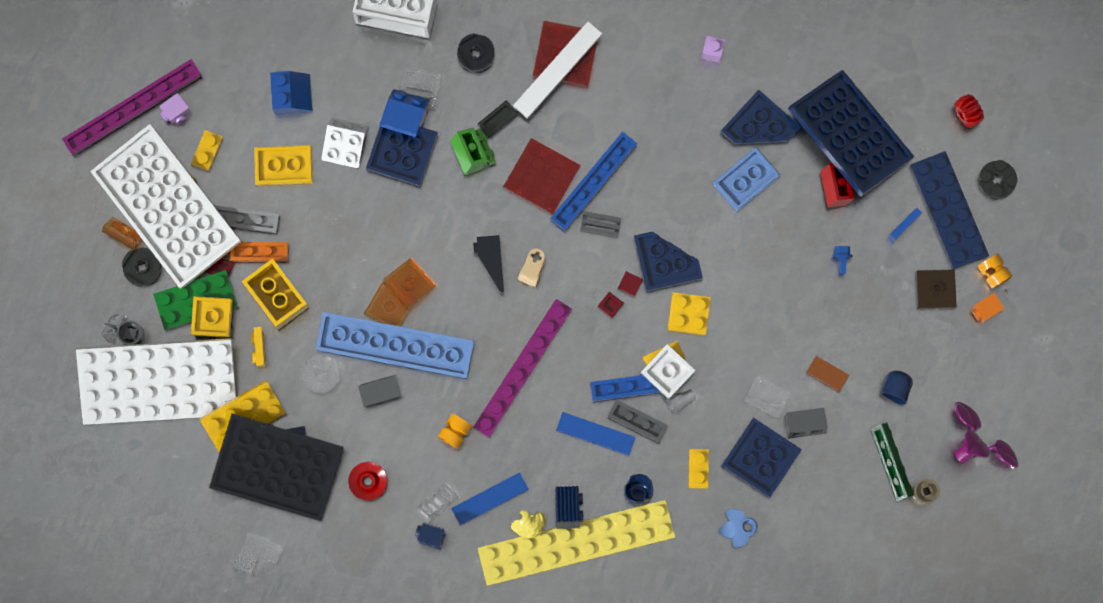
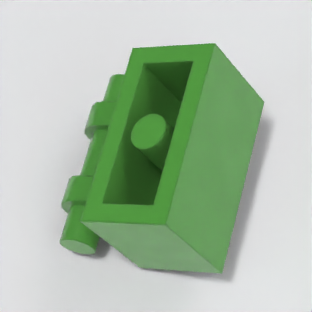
M474 127L458 131L450 141L465 175L482 170L487 162L489 165L496 163L494 159L495 154L490 149L487 143L488 138L486 134H483L481 128L474 130Z

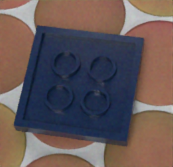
M380 126L366 170L420 187L438 132L421 127L417 136L413 137Z
M753 417L721 466L770 498L802 449Z

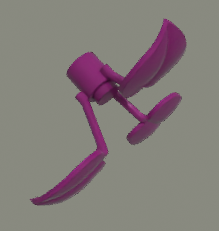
M956 402V411L960 420L971 428V430L966 431L965 440L962 441L963 444L954 451L957 460L965 463L971 457L987 458L990 450H996L997 456L1003 462L1018 468V460L1011 446L1002 440H997L995 442L996 445L987 447L975 432V428H981V421L977 413L968 405Z

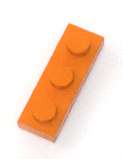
M241 242L230 251L231 262H268L272 258L275 262H288V242Z

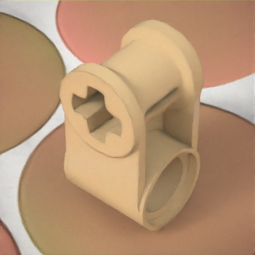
M536 248L528 253L518 281L533 287L537 286L545 263V255L542 250ZM539 254L541 261L537 260L535 263L532 256Z

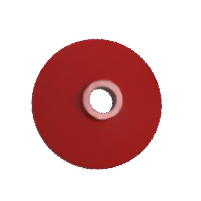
M362 462L351 470L348 485L353 495L366 501L374 500L385 491L387 477L384 470L378 464ZM367 478L372 480L370 485H365Z

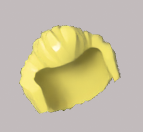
M521 510L522 519L515 520L511 525V529L519 536L529 539L534 538L542 531L546 523V516L542 512L530 515L528 511Z

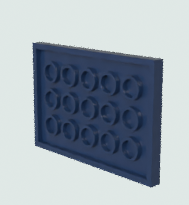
M843 69L788 108L860 197L915 157Z

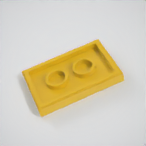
M311 145L254 147L256 186L313 183Z

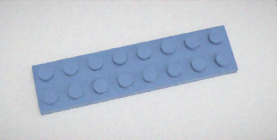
M323 312L316 350L467 378L474 341Z

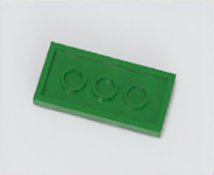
M226 270L194 280L182 289L176 286L153 294L165 331L191 323L194 297L233 299L232 309L238 307Z

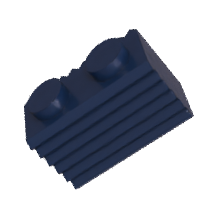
M579 486L555 487L556 529L580 528V522L584 521L583 510H579V505L583 504V493H579Z
M424 522L422 526L418 525L415 536L420 544L441 550L446 532L444 528L433 527V525Z

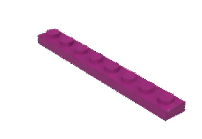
M192 59L65 136L62 140L72 156L202 75Z
M557 299L554 301L473 426L475 430L490 438L571 313L572 308Z

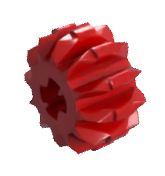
M963 95L954 103L955 111L965 126L970 128L983 121V110L973 95Z

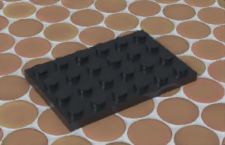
M231 413L209 488L321 521L344 446Z

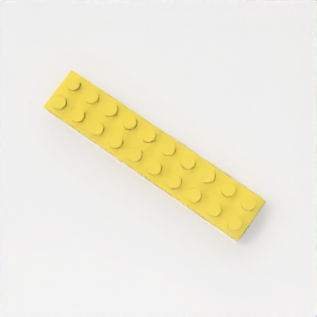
M666 500L585 520L580 522V528H553L540 532L534 538L518 537L479 547L478 552L486 584L490 586L673 539L675 534Z

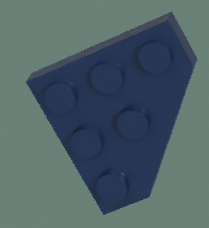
M758 90L725 125L721 133L734 145L789 142L801 129V126Z
M653 231L634 235L647 292L703 279L697 258L690 256Z

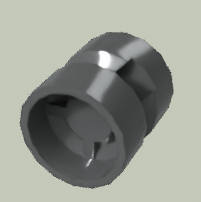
M129 320L119 325L117 337L124 345L143 344L145 332L138 323Z

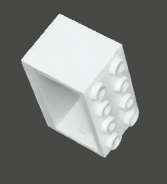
M355 0L352 12L356 24L430 38L437 0Z

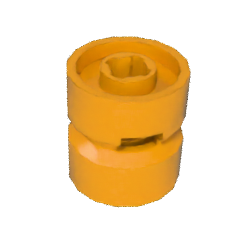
M999 253L977 266L982 275L987 276L986 281L991 289L996 288L1013 277L1008 267L1003 266L1004 261Z
M451 413L446 421L447 427L441 429L438 437L454 448L459 449L464 441L463 436L468 435L473 426Z

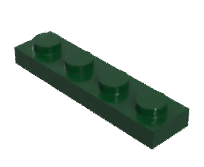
M888 423L872 428L871 431L897 502L914 496Z

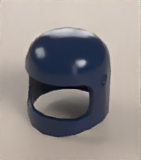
M894 370L889 372L885 378L881 395L896 404H907L909 393L913 386L912 377L903 371Z

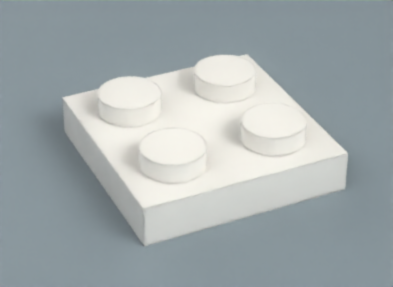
M667 344L641 371V374L670 399L695 370Z

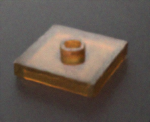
M409 258L382 280V283L407 310L436 287V284L412 258Z
M382 281L364 315L379 323L401 327L416 299Z

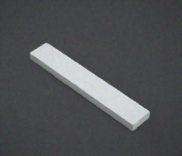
M587 22L517 100L513 107L528 119L602 36V33L591 23Z

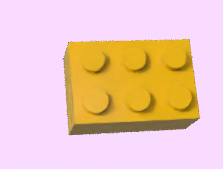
M273 258L242 281L278 330L309 308Z

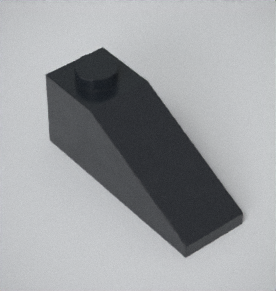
M500 236L477 237V242L473 243L474 254H478L479 261L500 295H504Z

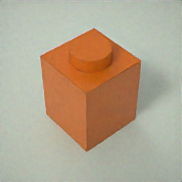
M993 293L976 303L972 307L974 309L972 313L978 321L981 320L984 323L1002 312L1005 308L996 294Z

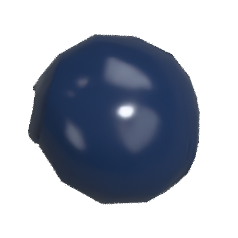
M643 474L630 476L629 481L624 487L626 499L631 504L638 506L648 503L654 493L650 478Z

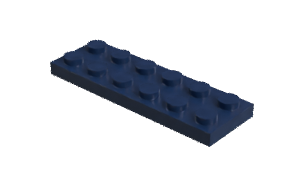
M946 151L910 164L911 171L952 270L989 257Z

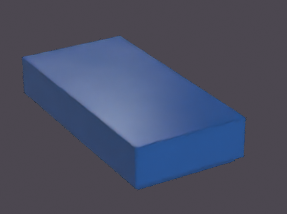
M918 208L915 209L889 235V239L894 243L920 217L922 212Z

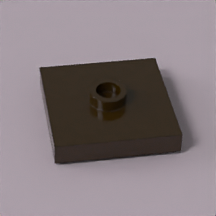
M955 269L916 271L917 309L957 308Z

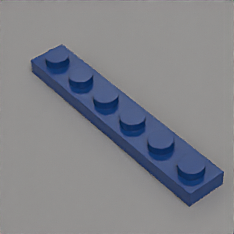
M622 131L550 220L566 231L636 147L637 142Z

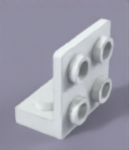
M331 118L327 125L322 160L358 168L368 126Z

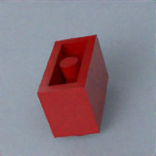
M829 164L820 171L828 207L845 206L854 199L852 186L834 164Z

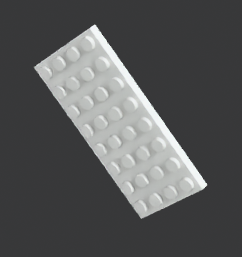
M151 124L90 171L180 289L186 287L242 242Z
M231 338L76 349L83 425L199 418L236 398Z

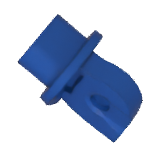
M835 246V254L832 257L839 258V273L846 274V258L853 257L850 254V246Z

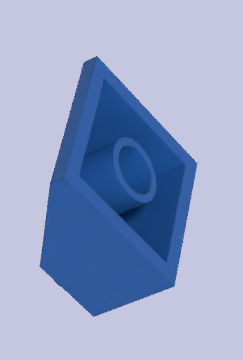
M293 71L270 72L272 109L274 114L313 112L310 74Z
M393 89L379 126L416 137L425 120L429 100L424 99L422 96L408 94L403 90Z

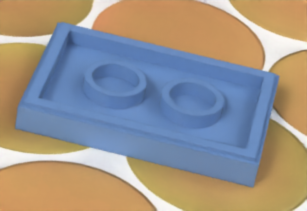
M755 147L712 184L735 211L738 212L781 175L759 149Z

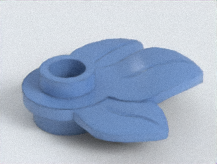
M727 510L726 516L729 522H726L720 528L719 533L726 538L733 539L734 548L743 547L747 544L749 537L756 533L758 529L757 522L751 517H746L741 510ZM747 523L752 527L749 531L744 528V525Z

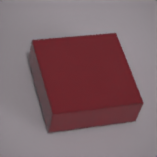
M626 271L618 286V290L635 297L643 279Z
M608 292L597 307L613 319L624 305V302L611 292Z

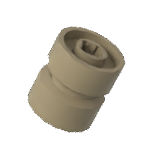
M922 479L913 486L912 492L914 496H912V499L918 505H930L939 497V486L932 479Z

